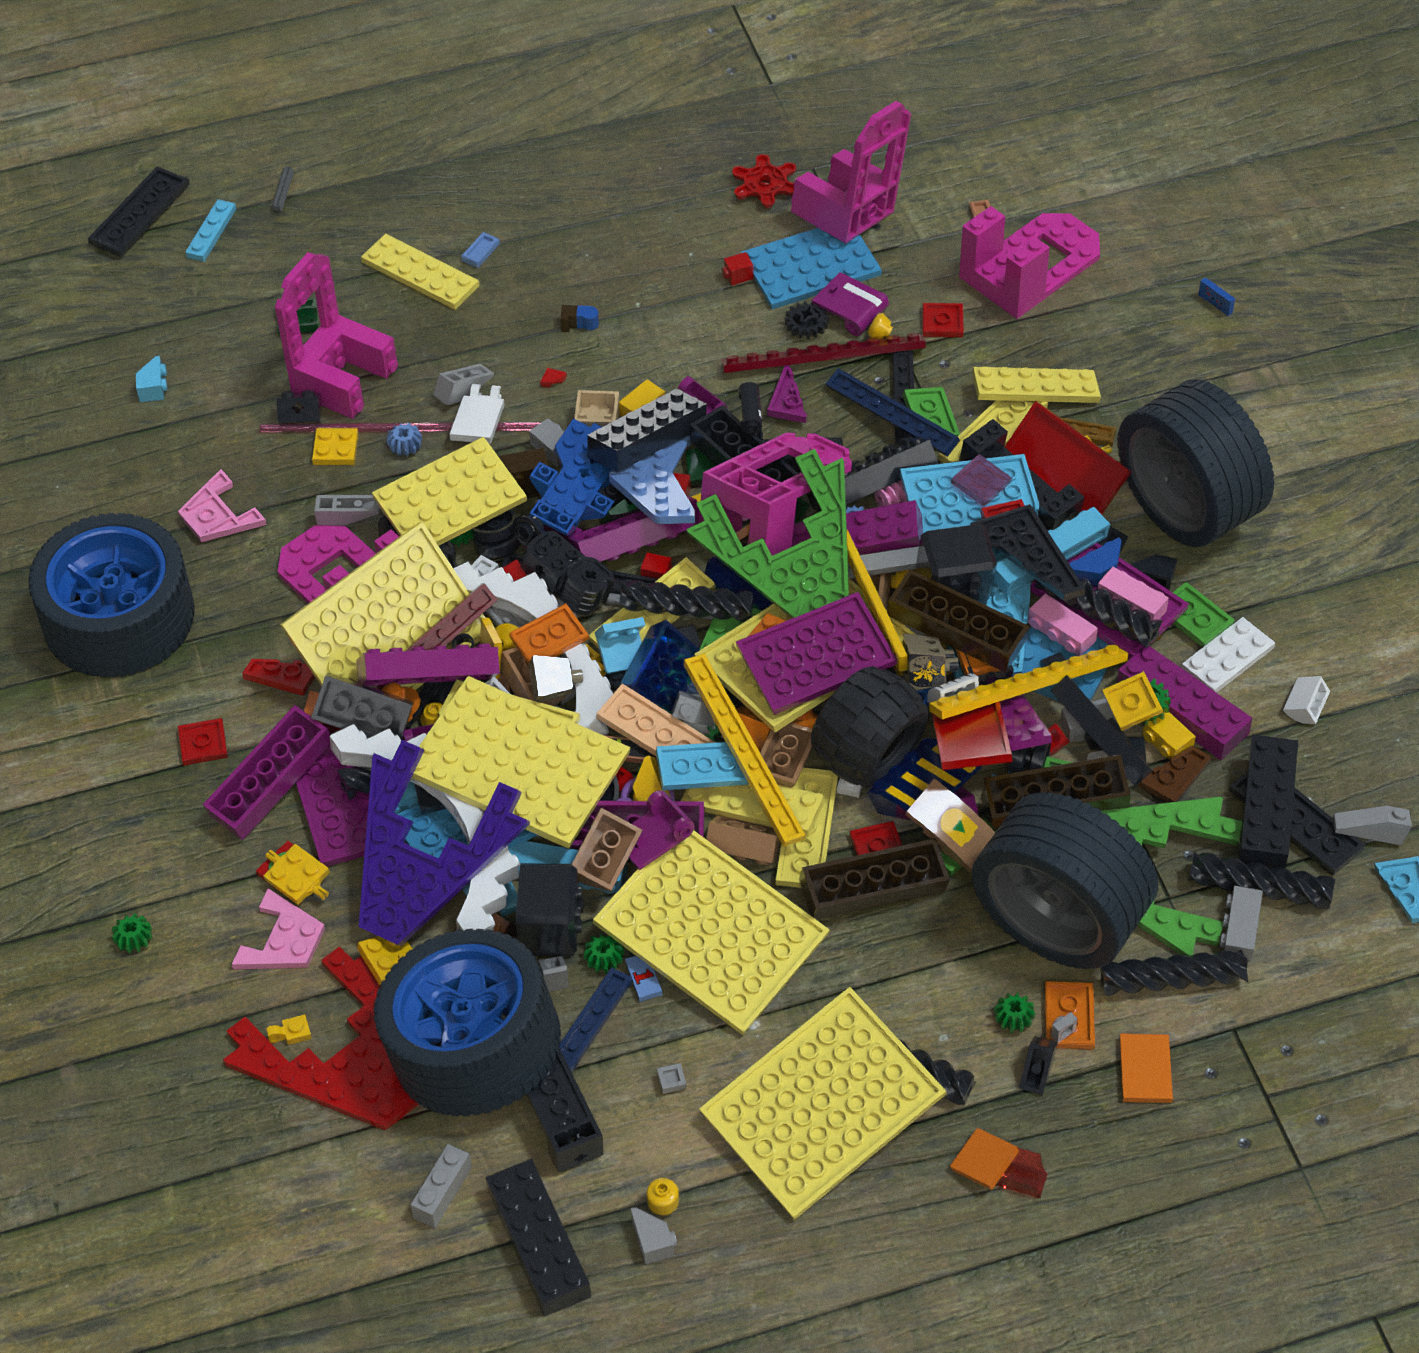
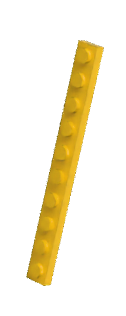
M1108 645L1104 649L1089 651L1087 654L1073 656L1062 662H1053L1051 665L1043 668H1034L1027 673L1015 674L1011 678L996 680L995 683L980 685L969 691H960L950 697H941L937 701L929 703V711L941 719L952 717L1059 683L1066 675L1072 679L1128 661V653L1116 645Z
M705 653L685 659L683 665L783 847L804 840L806 835Z

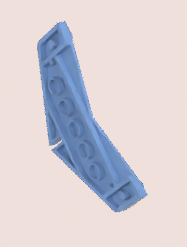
M690 434L618 473L613 470L609 472L610 483L653 522L657 524L695 523V510L673 474L686 447L691 444Z

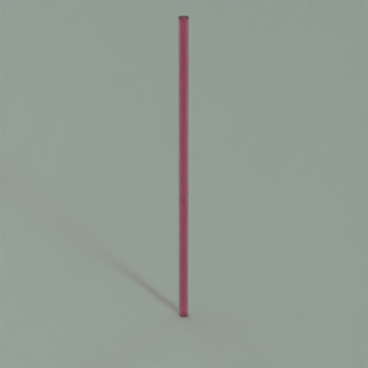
M454 422L410 424L417 426L419 431H451ZM498 422L496 430H531L541 422ZM400 423L260 424V432H316V428H358V431L392 430L393 425L400 426Z

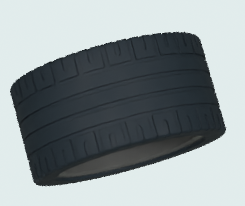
M1198 379L1187 380L1127 415L1119 427L1117 436L1118 456L1120 457V463L1132 471L1126 479L1130 490L1133 491L1134 497L1138 500L1137 502L1143 507V511L1149 515L1148 517L1154 521V524L1160 527L1164 533H1167L1169 537L1181 544L1192 547H1203L1263 511L1269 505L1273 496L1272 462H1270L1271 458L1267 452V446L1264 445V440L1260 436L1258 428L1254 426L1253 420H1250L1247 412H1244L1243 407L1237 404L1233 397L1231 398L1227 392H1224L1223 389L1210 382Z
M1046 792L1028 795L1015 804L976 858L971 871L975 893L981 905L984 906L985 911L989 913V916L996 921L999 927H1002L1007 934H1010L1014 940L1019 941L1021 945L1028 947L1032 952L1038 953L1039 956L1046 957L1052 962L1056 961L1058 964H1065V966H1073L1078 969L1100 968L1108 965L1116 958L1155 900L1158 892V879L1155 867L1150 857L1147 856L1148 854L1145 849H1142V845L1135 840L1132 834L1128 833L1126 828L1121 827L1119 822L1111 819L1109 815L1102 813L1098 808H1093L1092 805L1083 803L1079 799Z

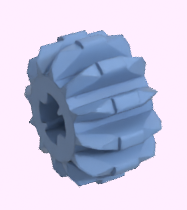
M410 422L407 425L400 423V426L393 425L392 430H388L387 446L392 454L397 453L399 457L405 454L408 457L410 453L416 454V451L421 449L422 435L417 426H412Z

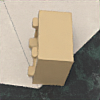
M578 390L574 419L589 427L593 423L603 427L619 419V392Z

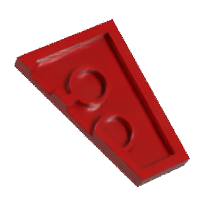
M251 659L242 672L244 680L304 696L315 679L314 674L307 664L302 663V660H293V663H280L279 659Z

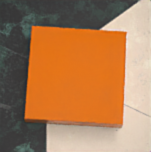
M977 1128L954 1159L950 1168L952 1171L992 1190L1019 1150L1017 1146Z

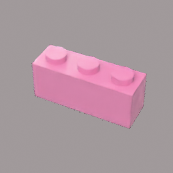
M1112 567L1098 583V589H1106L1110 593L1112 600H1126L1131 610H1144L1150 620L1160 619L1167 611L1169 597L1115 567Z
M1046 593L1029 609L1028 623L1034 629L1040 630L1049 639L1058 642L1067 651L1077 656L1083 655L1096 642L1098 631L1096 626Z

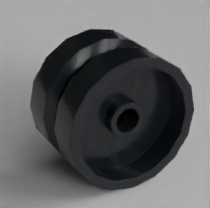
M508 510L471 529L477 554L486 558H499L509 555L519 548L521 542L516 538L512 527L513 520L516 517L514 511Z
M1051 743L1012 751V762H1009L1008 774L1026 771V769L1044 768L1046 758L1050 754Z

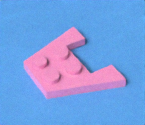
M222 469L178 511L179 517L201 542L267 525L266 519L255 507L236 517L218 495L233 487L232 481Z
M267 889L259 909L260 912L279 916L263 951L241 945L232 963V968H308L325 931L324 924L272 890Z

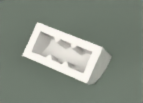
M970 673L930 689L927 694V702L931 703L941 697H950L960 691L975 689L979 686L978 676Z
M1321 676L1298 677L1283 711L1295 721L1304 724H1316L1330 693Z

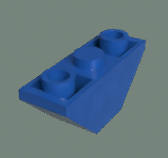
M1117 538L1113 541H1108L1095 551H1090L1082 558L1071 561L1069 564L1079 579H1087L1092 586L1098 587V583L1112 567H1118L1122 540Z

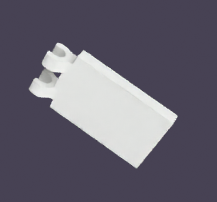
M481 384L471 385L470 396H463L450 431V440L474 442L484 437L491 444L504 408V399H501L502 396L499 394L501 386H492L490 396H485L479 393Z

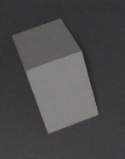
M562 956L538 960L549 992L569 988L567 966Z

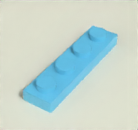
M217 199L186 250L187 258L205 262L236 211L235 203Z

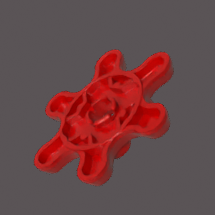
M760 154L756 157V166L753 168L736 166L732 169L734 178L744 182L743 185L735 188L734 194L739 200L756 196L761 201L763 207L771 208L775 203V196L779 194L793 196L794 183L789 182L787 178L795 173L796 165L787 162L781 166H774L770 163L768 155Z

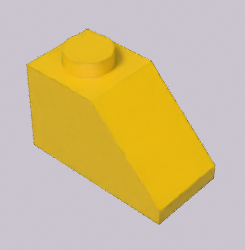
M647 756L643 760L633 785L634 801H647L652 793L659 790L664 791L671 798L668 790H662L658 763L655 757Z

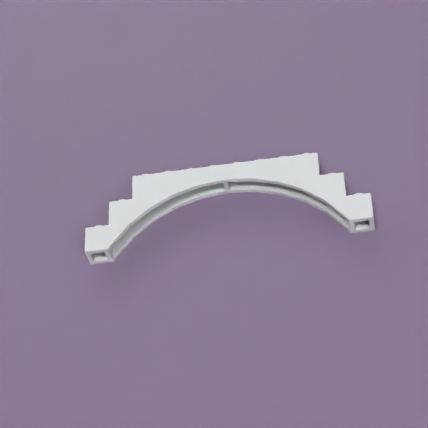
M469 562L453 568L469 593L481 583H485L497 598V601L492 606L511 612L528 623L558 608L555 596L548 593L544 579H539L536 572L514 582L512 576L509 573L506 574L502 567L481 577L478 570L472 568ZM584 643L579 644L561 654L563 658L569 660L570 670L582 669L583 682L574 683L576 713L580 714L578 724L607 736L609 734L606 724L596 718V714L613 695L610 690L611 686L608 679L601 676L597 662L595 660L592 661L589 657L590 654L587 646Z
M354 724L330 735L331 750L342 765L367 768L372 767V756L374 753L392 760L401 743L399 736H394L390 729L367 739L364 732L358 731ZM423 733L407 742L419 747L426 734ZM411 778L410 782L425 789L452 814L465 835L469 846L484 811ZM508 846L471 879L468 896L456 919L457 930H476V928L484 929L485 931L486 929L494 930L495 922L491 915L506 907L508 893L504 885L519 878L520 862L515 854L511 855L508 851Z

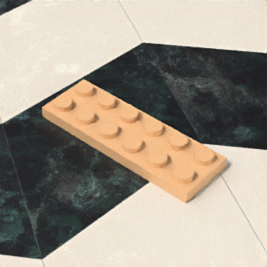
M621 684L596 714L598 720L655 756L657 746L716 743L624 684Z

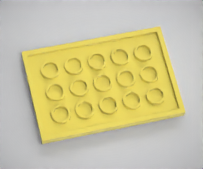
M484 437L372 492L374 500L399 536L417 523L423 522L438 546L527 501L526 494Z

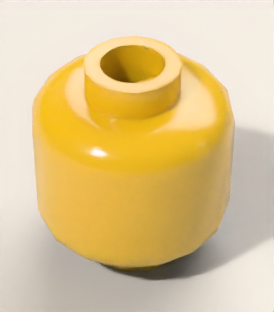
M658 1178L649 1184L646 1193L649 1209L657 1215L664 1216L674 1212L679 1205L677 1185L668 1178Z

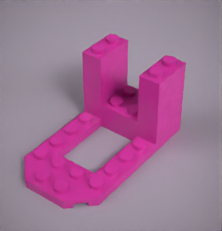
M895 101L879 112L874 113L854 144V154L843 149L832 156L828 183L810 172L797 177L794 182V193L791 199V212L844 243L849 242L893 213L911 119V113L905 109V106ZM888 144L885 154V166L881 170L870 163L873 152Z
M990 206L962 227L959 278L1018 319L1100 259L1099 233L1071 214L1042 213L1004 240L1005 215ZM1041 239H1044L1067 255L1066 258L1049 270L1050 247L1040 241Z
M307 252L284 278L281 286L284 288L282 298L277 299L275 305L291 391H294V394H302L304 390H314L315 393H320L321 406L353 419L364 407L360 378L340 369L347 362L387 379L391 373L396 371L398 366L394 338L340 316L329 257L323 254ZM315 291L321 326L303 345L296 311L306 303L309 296Z
M784 433L703 472L701 501L716 494L735 533L742 529L743 517L751 519L748 545L763 538L773 556L792 547L796 501L798 497L811 490L802 472L783 482H779L756 470L788 454L796 458L815 449L824 466L843 458L846 474L851 471L852 461L849 459V449L817 434L807 433L806 437H795V433ZM699 513V523H701L704 519L701 513Z
M314 525L281 548L278 576L309 604L349 574L342 566L338 565L322 576L323 586L312 576L314 573L342 554L358 568L399 536L390 530L374 541L375 553L346 526Z

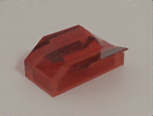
M1017 1147L1019 1150L1018 1154L1001 1176L996 1186L1041 1199L1048 1176L1043 1168L1041 1154Z

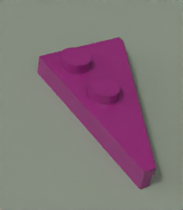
M785 365L767 409V416L806 423L807 414L804 412L803 402L800 398L797 384L793 379V371L789 365Z

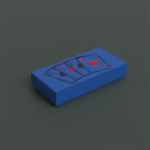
M1206 277L1202 279L1198 295L1227 316L1231 315L1234 309L1235 298Z

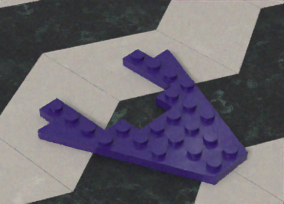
M401 740L392 760L376 753L372 756L359 915L360 928L399 946H402L530 824V821L513 814L522 792L499 782L469 846L449 837L438 859L405 844L404 841L413 821L396 814L395 811L425 750L404 740Z

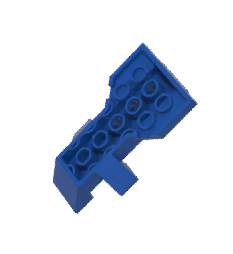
M576 419L571 421L554 447V453L561 463L559 474L558 471L539 462L529 477L542 497L533 507L529 516L538 517L543 524L566 536L572 535L582 520L604 518L614 504L613 500L598 493V490L611 484L609 472L612 469L588 457L587 435L602 427L595 423L589 427Z

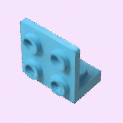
M643 617L603 624L595 632L607 674L647 666V659L639 635V631L645 626Z

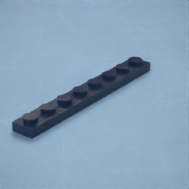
M837 368L826 383L828 388L914 438L929 439L933 449L947 457L960 442L958 436Z

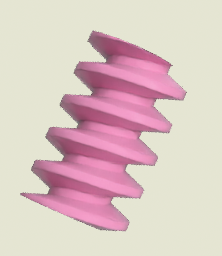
M901 480L898 483L895 482L890 486L875 491V500L878 507L907 502Z

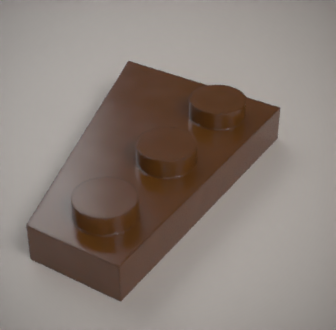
M1191 746L1172 757L1163 766H1157L1152 769L1153 771L1137 786L1167 803L1178 802L1209 765L1211 756Z

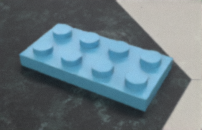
M726 742L656 747L655 752L662 790L749 785Z

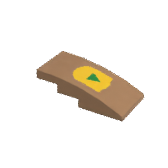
M933 779L906 812V816L924 829L923 833L931 839L936 838L937 844L941 846L940 850L970 873L976 858L995 833L970 807L936 779Z

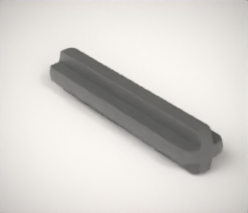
M284 167L271 205L274 212H281L294 174L292 167Z

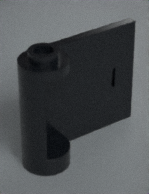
M745 382L738 388L743 419L741 421V429L743 432L755 434L763 440L759 386L753 382Z

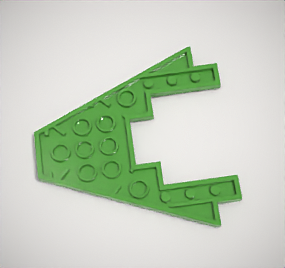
M815 449L795 458L821 509V512L803 519V524L811 537L810 539L773 556L763 538L742 547L716 494L696 503L704 521L687 529V533L691 538L792 619L849 596L844 460L841 458L824 466Z
M1223 797L1101 811L1109 815L1111 819L1119 822V825L1126 828L1128 833L1132 834L1141 845L1143 843L1164 849L1169 829L1237 845L1243 822L1220 816ZM1153 901L1138 926L1180 955L1190 957L1193 955L1195 941L1214 946L1219 945L1223 921L1154 905Z

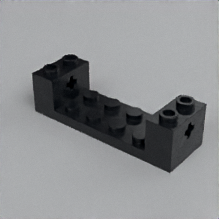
M994 419L990 420L963 440L959 461L1012 456L1013 454L1004 447L1008 431ZM1029 468L1039 501L1038 517L1047 531L1055 530L1064 521H1070L1077 517L1081 512L1085 497L1070 484L1056 492Z
M559 1048L549 1072H546V1076L542 1081L540 1080L539 1084L527 1094L529 1102L547 1137L548 1153L558 1173L604 1155L603 1135Z

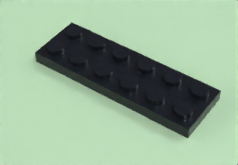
M157 166L88 237L89 244L121 257L190 185L189 179Z
M1247 772L1232 783L1229 791L1242 802H1244ZM1294 788L1290 841L1330 874L1335 875L1364 850L1365 844L1355 836L1335 833L1333 818Z

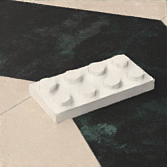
M1242 617L1183 662L1181 668L1217 693L1274 649L1275 642Z

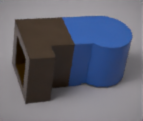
M562 305L560 318L561 332H570V328L596 329L599 326L598 310L593 306Z

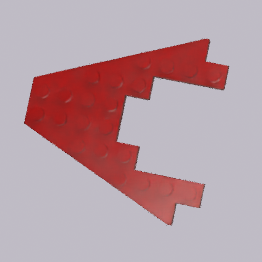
M339 946L324 957L321 962L333 977L363 1006L347 1018L348 1025L359 1037L324 1063L309 1048L289 1062L245 1016L226 1030L227 1035L239 1048L225 1057L223 1062L228 1068L386 1131L419 1104L412 1100L401 1086L375 1027L374 1002L377 997V991L380 989L379 983L362 956L354 961Z

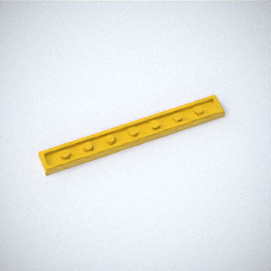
M847 530L849 566L880 631L897 658L896 665L900 672L908 670L906 651Z

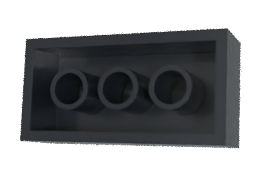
M328 672L325 675L311 718L341 729L354 724L358 731L364 732L367 738L390 729L394 736L398 735L402 740L414 702Z

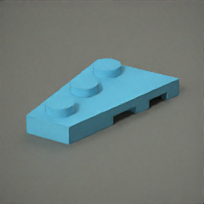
M1419 856L1374 863L1375 870L1411 923H1419Z

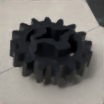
M804 301V305H800L797 302L796 307L790 306V311H786L785 325L787 326V331H792V336L798 334L799 339L803 336L810 339V336L813 335L817 338L818 333L824 334V329H828L829 315H827V310H822L821 307L815 306L813 303L809 305L807 301Z

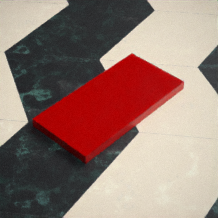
M1037 401L1033 403L1005 445V448L1013 455L1024 454L1028 468L1056 492L1070 484L1085 497L1081 512L1094 507L1102 515L1132 472Z
M1000 702L945 719H941L931 712L942 770L1012 762V753Z

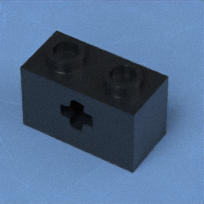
M304 390L302 394H294V391H283L276 398L278 423L320 421L322 418L320 393H315L314 390ZM297 402L303 405L301 410H298V406L295 407Z

